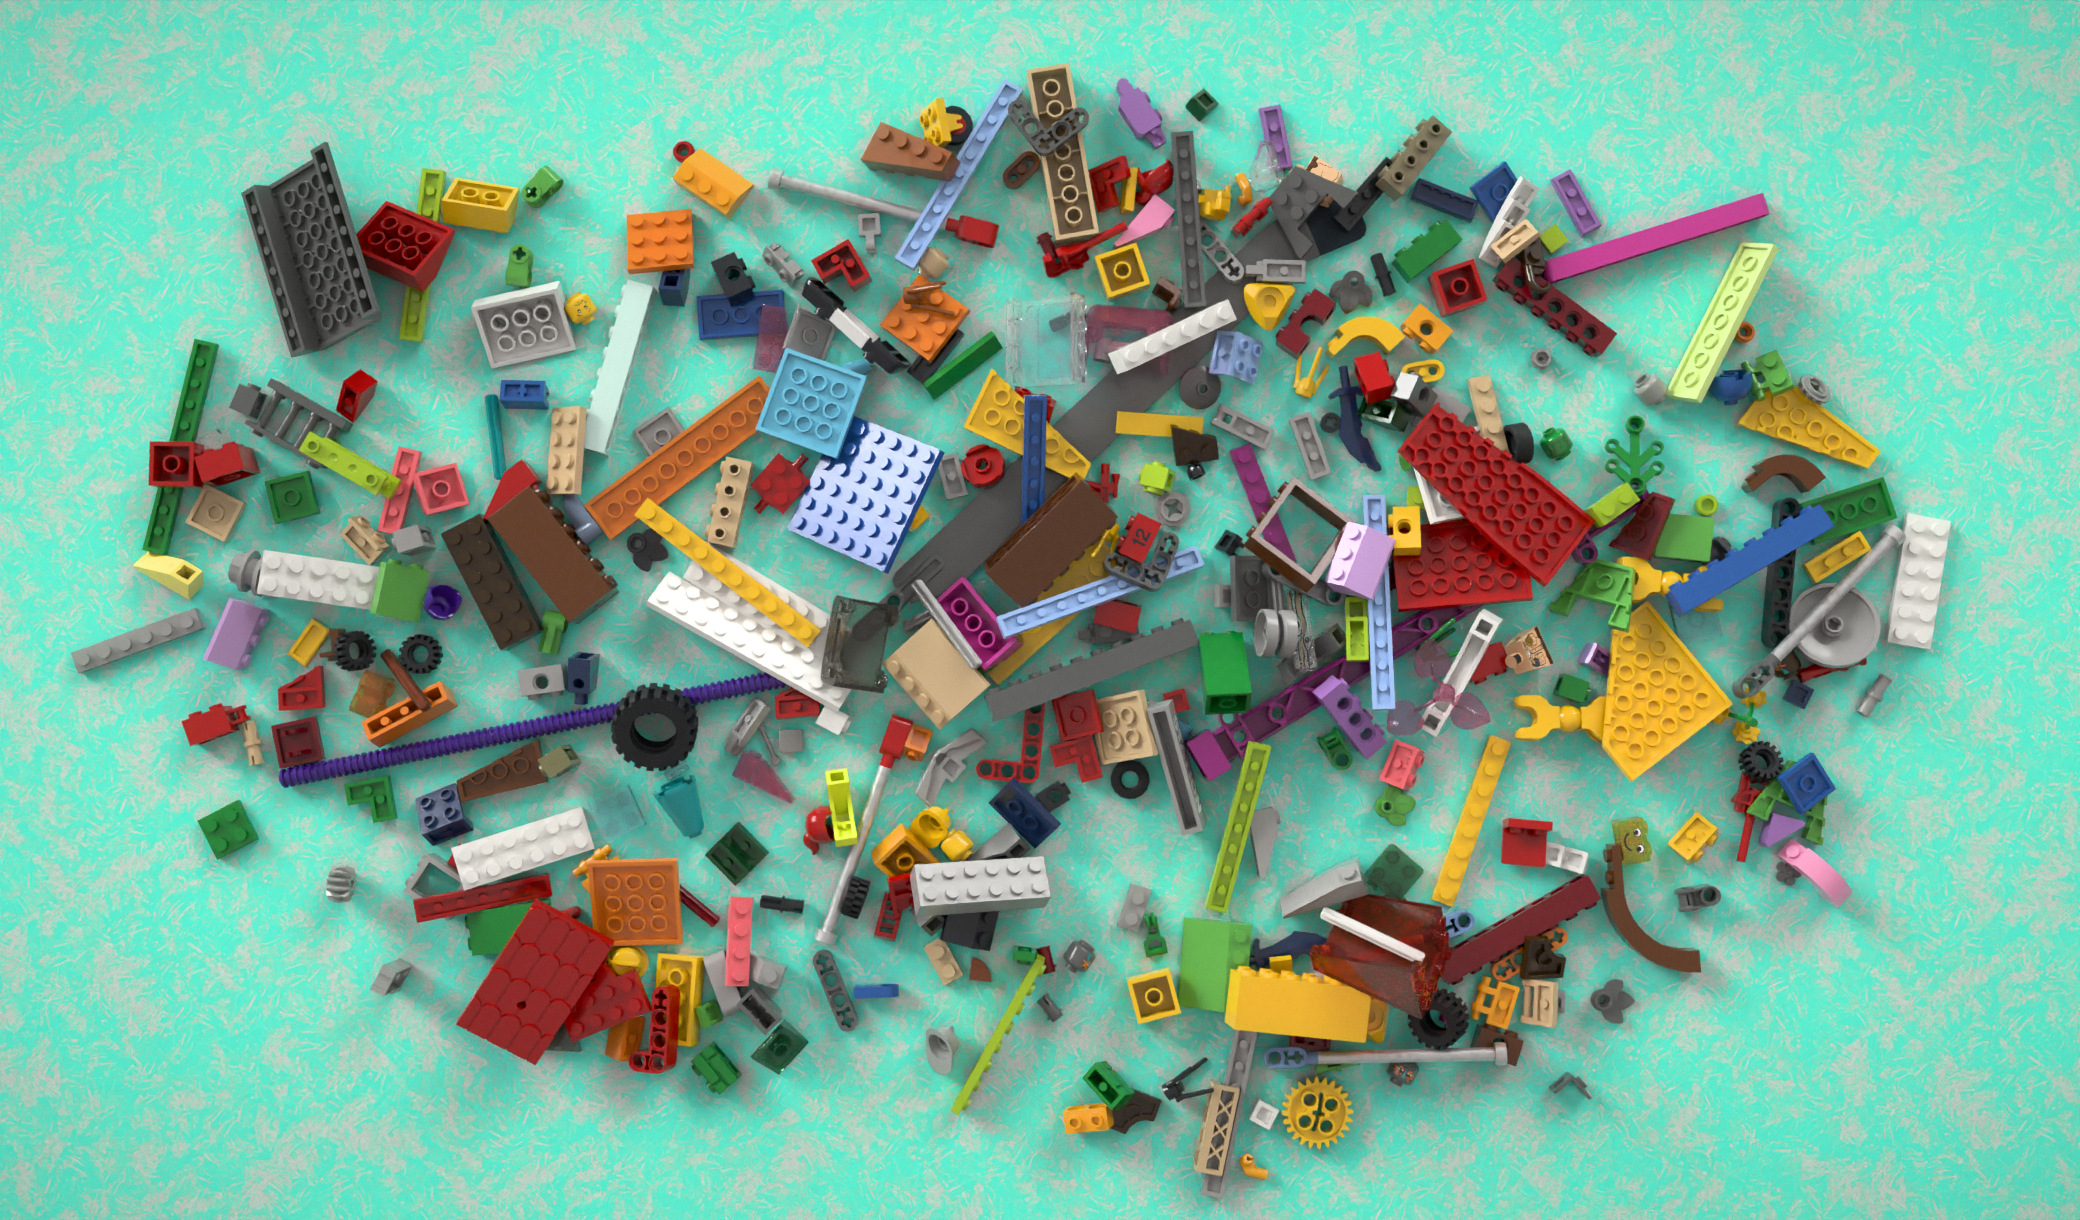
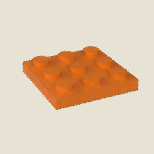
M692 209L627 215V270L629 274L694 268Z
M919 274L910 286L925 285L932 282ZM941 289L925 291L924 300L920 301V304L952 311L955 313L954 316L923 309H912L911 304L904 303L902 295L880 324L883 329L930 363L970 313L967 307Z

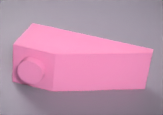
M1155 194L1127 227L1128 230L1124 231L1117 239L1113 249L1115 250L1141 241L1161 232L1164 227L1168 229L1175 220L1173 217L1175 210Z

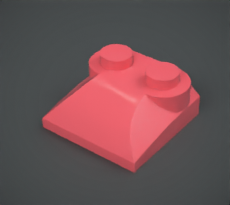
M457 463L413 473L414 487L425 516H435L441 512L470 504Z

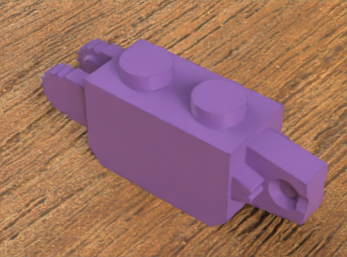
M1125 78L1118 80L1116 91L1120 97L1119 113L1136 139H1146L1155 150L1167 141L1161 129V121L1163 120L1161 114L1157 109L1153 110L1149 104L1151 100L1145 91L1141 92L1139 87L1134 89L1129 80Z

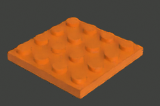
M678 858L590 860L588 862L594 930L613 939V946L683 943Z

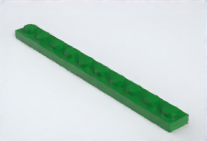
M194 339L169 442L196 441L219 345L216 343ZM184 488L157 489L142 550L162 555L168 554Z

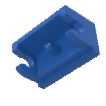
M501 380L499 401L505 409L549 410V403L546 398V394H549V389L545 381Z

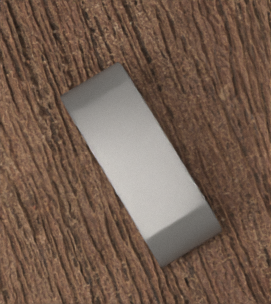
M721 950L704 957L705 968L724 1016L728 1017L741 1012L742 1010L736 1005L744 997L741 987L725 986L726 950Z

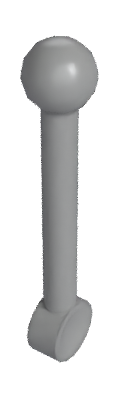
M761 723L757 729L763 735L772 756V764L778 765L780 758L776 756L765 731V724Z

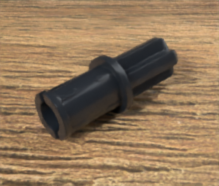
M1377 253L1372 255L1370 260L1376 274L1375 279H1378L1383 292V297L1396 293L1390 276L1392 272L1388 271L1383 254Z
M762 895L760 907L780 910V913L786 911L802 914L804 900L785 898L784 895L782 898Z

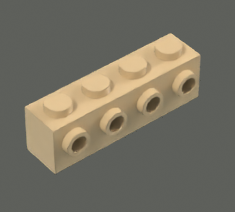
M727 456L726 460L722 461L720 466L721 482H717L715 488L717 500L716 504H712L710 516L713 518L711 525H707L705 537L708 538L707 542L736 549L754 471V463Z

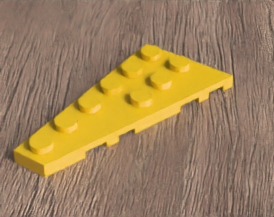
M1795 385L1794 389L1775 397L1772 396L1770 390L1764 392L1766 398L1763 401H1757L1755 398L1735 424L1863 469L1869 468L1881 452V450L1816 402H1811Z

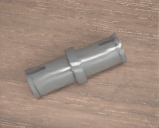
M1879 674L1870 690H1866V696L1856 711L1865 717H1869L1876 704L1882 701V695L1890 683H1892V680L1883 674Z

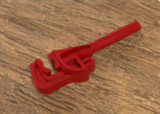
M1125 222L1087 241L1059 246V248L1055 249L1061 260L1059 263L1053 259L1050 253H1047L1042 257L1046 275L1049 278H1055L1071 269L1084 268L1083 263L1090 259L1087 251L1128 230Z
M1745 770L1741 773L1738 791L1731 799V802L1735 803L1734 811L1737 813L1744 812L1745 822L1736 860L1742 863L1746 862L1753 824L1756 818L1746 812L1763 791L1750 788V783H1757H1755V779L1753 781L1748 780L1749 775L1746 777L1743 775ZM1769 781L1766 782V783H1763V784H1762V782H1760L1759 784H1760V785H1768V784H1769Z

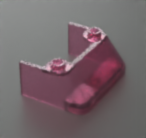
M1093 305L1088 310L1081 328L1077 364L1082 369H1087L1089 343L1098 342L1102 338L1104 328L1144 331L1147 337L1173 325L1174 319L1166 310ZM1171 351L1161 355L1159 371L1163 377H1168Z

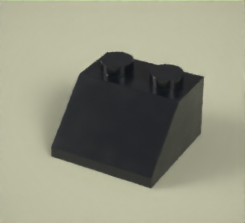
M999 911L945 915L940 940L972 949L990 951Z

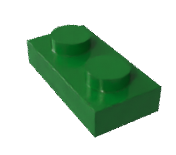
M1014 945L1013 960H1017V964L1030 965V962H1035L1036 948Z

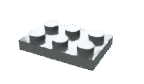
M1230 556L1232 622H1255L1260 609H1272V583L1270 579H1267L1262 574V566L1265 562L1258 556Z

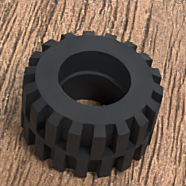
M1435 988L1432 991L1425 992L1410 1007L1409 1011L1411 1012L1408 1014V1019L1411 1021L1408 1023V1026L1413 1029L1412 1035L1419 1038L1417 1041L1420 1044L1426 1043L1425 1047L1427 1048L1434 1046V1050H1439L1441 1047L1446 1049L1465 1034V1030L1469 1026L1467 1021L1470 1017L1469 1014L1465 1013L1468 1010L1467 1006L1462 1005L1461 1002L1463 1000L1460 997L1458 999L1455 997L1456 993H1447V989L1443 988L1439 991L1438 988ZM1430 1010H1436L1445 1017L1447 1028H1442L1434 1023Z

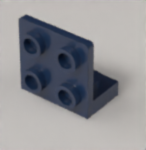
M456 783L416 798L421 835L432 846L474 830L473 823L463 813Z

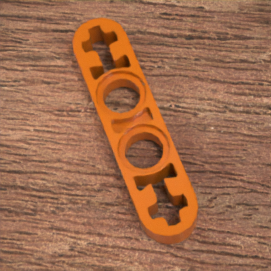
M1557 927L1552 931L1545 930L1539 934L1540 936H1547L1550 940L1554 937V931L1561 933L1559 936L1560 941L1552 940L1549 942L1552 951L1557 950L1567 942V932L1561 927ZM1524 943L1520 945L1521 948L1517 951L1507 953L1499 961L1491 964L1490 973L1495 979L1505 981L1520 972L1521 965L1514 963V956L1518 953L1523 954ZM1506 960H1509V963L1514 967L1513 970L1510 967L1504 969L1503 976L1496 974L1499 965L1501 967L1509 965Z

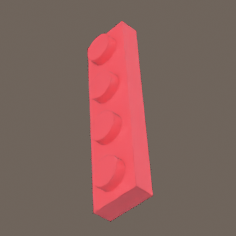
M398 447L392 475L401 479L402 483L392 499L385 498L377 531L392 534L393 531L403 529L414 487L412 475L418 471L422 456L421 451Z
M729 897L725 986H749L753 897Z

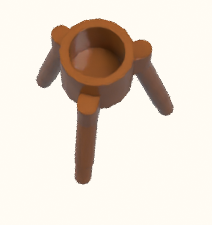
M946 281L904 287V303L911 304L912 309H923L950 316L955 314L952 311L920 304V301L924 300L925 291L941 289L942 285L946 284Z

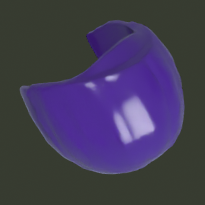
M433 585L425 594L424 609L434 620L445 621L458 611L462 597L457 590L448 585Z

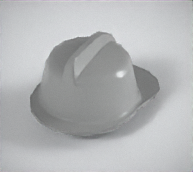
M951 1025L938 1029L929 1028L926 1031L928 1062L938 1074H949L952 1070L953 1055L959 1048V1041L954 1034V1028Z

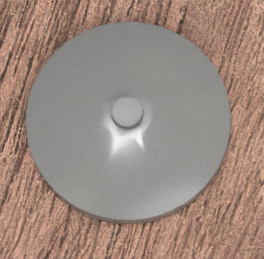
M1838 583L1815 585L1797 597L1791 606L1789 633ZM1852 588L1795 648L1803 657L1819 666L1845 668L1855 665L1865 659L1878 642L1881 630L1878 612L1869 598L1859 590Z

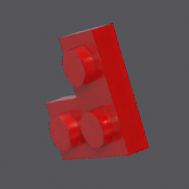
M1119 156L1088 170L1098 212L1103 213L1120 205L1114 184L1132 177L1126 156Z
M1092 735L1049 746L1055 768L1076 762L1082 783L1103 777Z

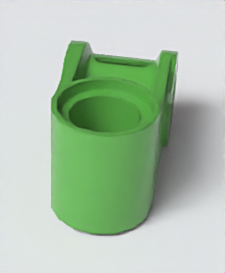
M547 165L543 166L523 187L522 197L529 206L540 208L562 187L564 181Z
M516 244L510 249L505 277L506 285L529 288L531 285L534 255L525 245ZM523 252L526 254L525 257L518 258V254Z

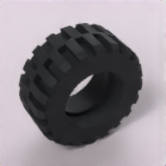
M650 683V686L647 688L643 684L637 687L636 692L632 689L626 694V698L621 699L611 724V732H613L611 738L612 742L617 744L616 751L620 755L624 754L623 759L627 763L632 761L635 763L634 767L639 769L641 766L647 767L646 771H653L654 768L664 771L668 765L673 768L679 764V760L684 761L688 757V753L692 751L695 744L699 722L695 706H690L691 700L688 696H681V690L675 688L673 691L669 689L670 685L663 684V687H658L657 683ZM659 713L668 717L673 722L676 733L664 741H651L638 733L634 722L636 718L643 714Z

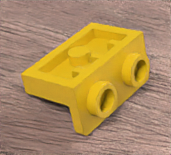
M1696 811L1667 845L1690 865L1693 861L1695 863L1698 862L1704 855L1702 851L1707 846L1711 847L1718 840V828Z

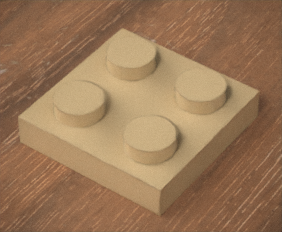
M205 484L185 523L223 542H228L247 503L209 484Z

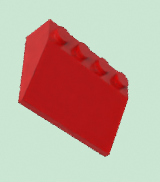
M385 201L356 235L368 269L424 292L436 278L455 235V230Z

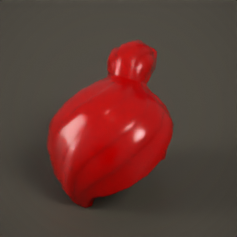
M1166 159L1165 164L1141 173L1140 167H1138L1137 183L1142 191L1135 192V202L1140 205H1146L1153 195L1163 193L1172 186L1174 182V169L1171 161Z
M829 806L814 808L806 816V833L803 836V842L812 851V855L817 854L819 844L835 841L833 828L825 824L828 816L832 814Z

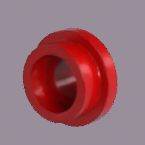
M687 141L678 142L673 148V155L680 163H683L685 159L695 153L693 145ZM684 149L688 150L686 156L681 155V151Z

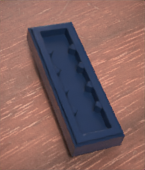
M1418 178L1410 198L1412 201L1471 223L1479 201L1421 178Z

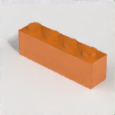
M438 681L421 690L431 703V709H428L427 712H421L413 700L408 697L362 721L361 723L368 741L380 748L458 707L451 689L443 682Z

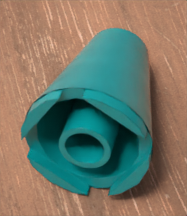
M689 775L690 779L685 780L684 777L672 780L660 786L662 791L659 793L656 790L653 792L656 800L683 836H689L690 839L701 835V830L704 829L694 775Z

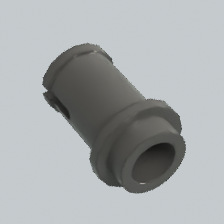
M1048 993L1037 1001L1047 1014L1048 1021L1055 1022L1063 1015L1062 1009L1056 1006Z

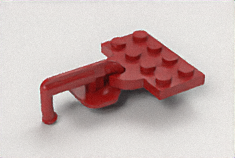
M578 906L561 911L574 919L579 918L581 915V909ZM606 956L564 1021L572 1043L651 1011V1004L637 969L616 976L614 971L605 964Z

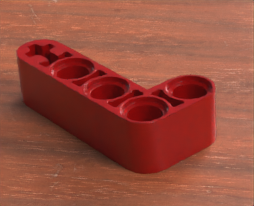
M674 984L657 987L652 993L649 1048L636 1051L630 1055L628 1061L633 1071L660 1074L672 1070L676 1066L680 990ZM664 1014L666 1015V1018H667L666 1021H665L664 1018H663V1015H664ZM662 1036L665 1038V1044L662 1041ZM661 1058L664 1061V1066L661 1064Z

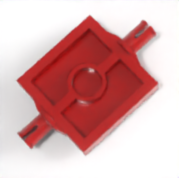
M778 453L750 484L762 498L753 509L761 514L770 505L784 514L810 484V480L800 469L809 459L802 453L793 463Z

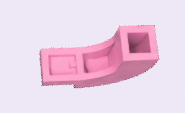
M1791 838L1778 852L1777 855L1780 859L1808 879L1817 889L1819 895L1837 909L1852 894L1846 881L1827 862Z

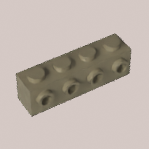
M1433 115L1427 120L1423 118L1415 127L1417 130L1415 135L1410 134L1403 142L1404 149L1402 151L1398 150L1390 159L1393 163L1389 167L1385 166L1378 174L1380 179L1375 185L1394 201L1406 192L1452 133L1450 129Z

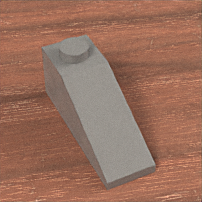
M1273 807L1255 810L1249 829L1257 874L1260 878L1265 877L1278 832L1277 824H1281L1279 812L1275 811Z

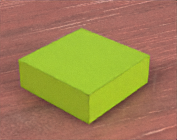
M1556 224L1540 235L1541 244L1549 255L1569 241Z

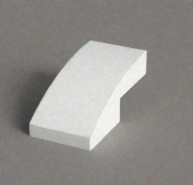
M1547 841L1546 864L1581 874L1585 873L1590 853Z

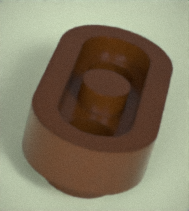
M1032 151L1022 153L1004 171L1003 182L1005 186L1013 190L1020 188L1038 171L1040 167L1039 156ZM1027 161L1033 162V166L1027 167L1025 163ZM1016 176L1018 180L1016 182L1010 181V177Z

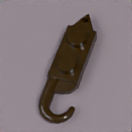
M1539 237L1523 249L1519 255L1529 288L1536 293L1546 294L1551 288V283L1547 282L1546 287L1542 288L1535 280V276L1541 275L1546 267Z

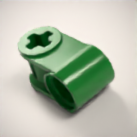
M1336 727L1327 735L1316 738L1322 751L1335 769L1345 770L1352 765V755ZM1339 754H1343L1347 758V763L1344 766H1339L1336 762Z

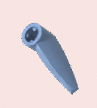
M563 495L565 509L576 534L586 545L590 544L604 531L577 495Z

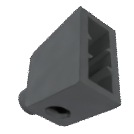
M761 988L751 989L736 1004L764 1035L782 1020V1010Z

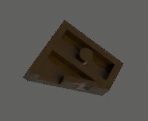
M1174 424L1170 425L1176 466L1219 459L1216 436L1206 433L1200 434L1192 429H1182Z

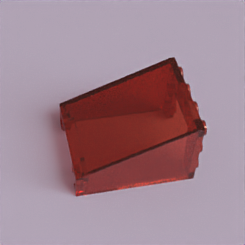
M1372 894L1341 902L1342 907L1335 911L1424 952L1423 962L1407 960L1334 925L1324 945L1312 946L1310 958L1313 970L1416 1018L1422 1019L1425 1011H1428L1430 1008L1432 994L1437 992L1438 980L1444 975L1446 961H1449L1452 955V949L1448 944L1449 933L1446 932L1445 927L1446 917L1443 916L1442 907Z

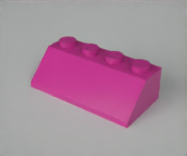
M963 576L936 599L982 661L981 667L984 670L1008 659L1023 645L1016 635L1007 639L1003 638L996 621L999 615L974 585Z

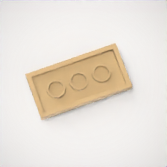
M587 407L552 408L548 478L546 481L547 494H581Z

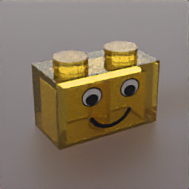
M1635 816L1612 820L1615 844L1621 846L1622 865L1651 861L1652 847L1647 842L1648 825L1643 820V817Z

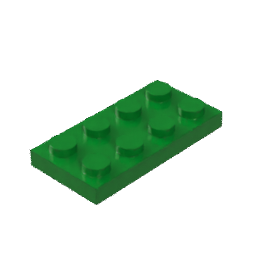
M1884 477L1800 503V510L1809 505L1814 508L1820 504L1834 524L1833 528L1811 540L1812 545L1897 518Z

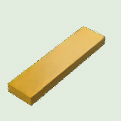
M1117 411L1116 433L1172 437L1170 425L1174 424L1179 428L1192 429L1202 434L1204 417Z

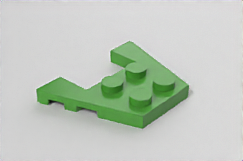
M1596 559L1583 568L1575 577L1574 583L1569 588H1565L1560 593V598L1555 603L1552 602L1548 609L1551 613L1568 617L1577 598L1612 606L1615 609L1607 623L1609 628L1628 633L1636 572L1632 567Z
M1788 760L1784 764L1779 775H1781L1783 772L1789 769L1796 762ZM1779 775L1770 781L1747 809L1746 813L1767 821L1775 801L1795 809L1777 780ZM1828 796L1804 813L1809 818L1801 838L1821 846L1824 840L1821 837L1822 827H1825V818H1823L1824 805H1827Z

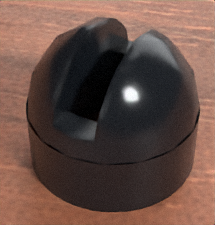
M1199 463L1190 464L1187 468V475L1190 481L1206 474L1203 466Z

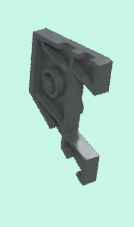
M1295 166L1269 198L1273 202L1270 206L1297 256L1303 259L1315 245L1299 229L1328 195L1342 208L1346 209L1359 193L1299 166Z

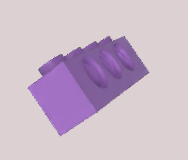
M1332 675L1317 687L1313 694L1355 749L1363 757L1369 759L1387 743L1382 736L1385 733L1377 724L1373 725L1371 722L1373 717L1366 709H1361L1360 705L1362 702L1355 694L1351 695L1349 693L1350 686L1342 678L1338 680Z

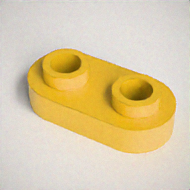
M1432 359L1409 363L1402 368L1401 372H1415L1423 377L1422 380L1425 383H1431L1441 379L1445 369L1439 360ZM1429 368L1435 369V375L1429 373Z

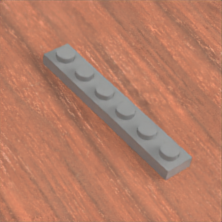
M193 608L71 652L77 672L84 673L205 629L199 609Z

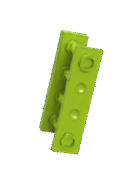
M311 431L299 448L300 452L375 495L380 493L392 499L402 483L401 479L328 437L324 436L322 438Z

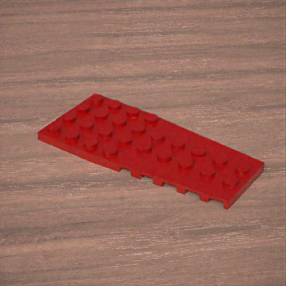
M1437 402L1399 447L1397 452L1487 540L1545 587L1595 523V520L1544 477L1523 462L1521 464L1512 459L1513 455L1506 450L1501 451L1493 445L1495 442L1489 438L1484 439L1475 432L1476 429L1474 427L1463 424L1457 419V415L1453 412L1449 414Z

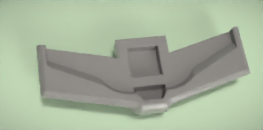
M970 728L942 749H938L931 757V761L914 794L929 807H932L945 779L947 778L953 783L967 767L961 761L988 741L976 730Z

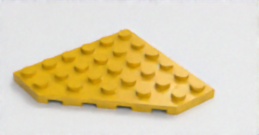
M1648 600L1631 612L1628 633L1612 629L1602 748L1627 779L1632 782L1733 704Z

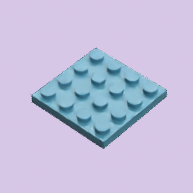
M785 348L755 430L838 460L868 377Z

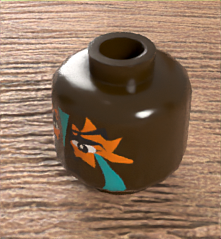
M1794 650L1774 668L1775 677L1786 680L1800 672L1801 662Z

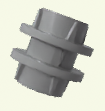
M250 550L247 553L242 552L235 555L229 567L228 577L231 581L230 583L237 585L239 591L247 593L249 590H252L253 595L261 597L263 596L262 594H257L262 563L259 551Z

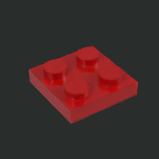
M1094 689L1051 700L1061 742L1104 732Z

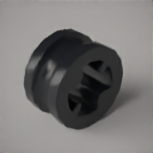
M1335 413L1325 414L1320 421L1321 429L1327 433L1335 432L1340 427V417ZM1328 417L1330 420L1335 419L1336 423L1333 424L1335 428L1327 427L1325 425L1327 420L1325 419Z

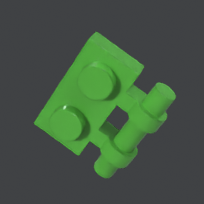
M1777 349L1755 358L1758 365L1756 367H1751L1749 361L1741 364L1742 369L1747 370L1745 374L1752 371V387L1750 391L1757 401H1763L1766 398L1764 392L1769 390L1772 396L1775 397L1794 389V384ZM1762 374L1765 382L1759 383L1757 376Z

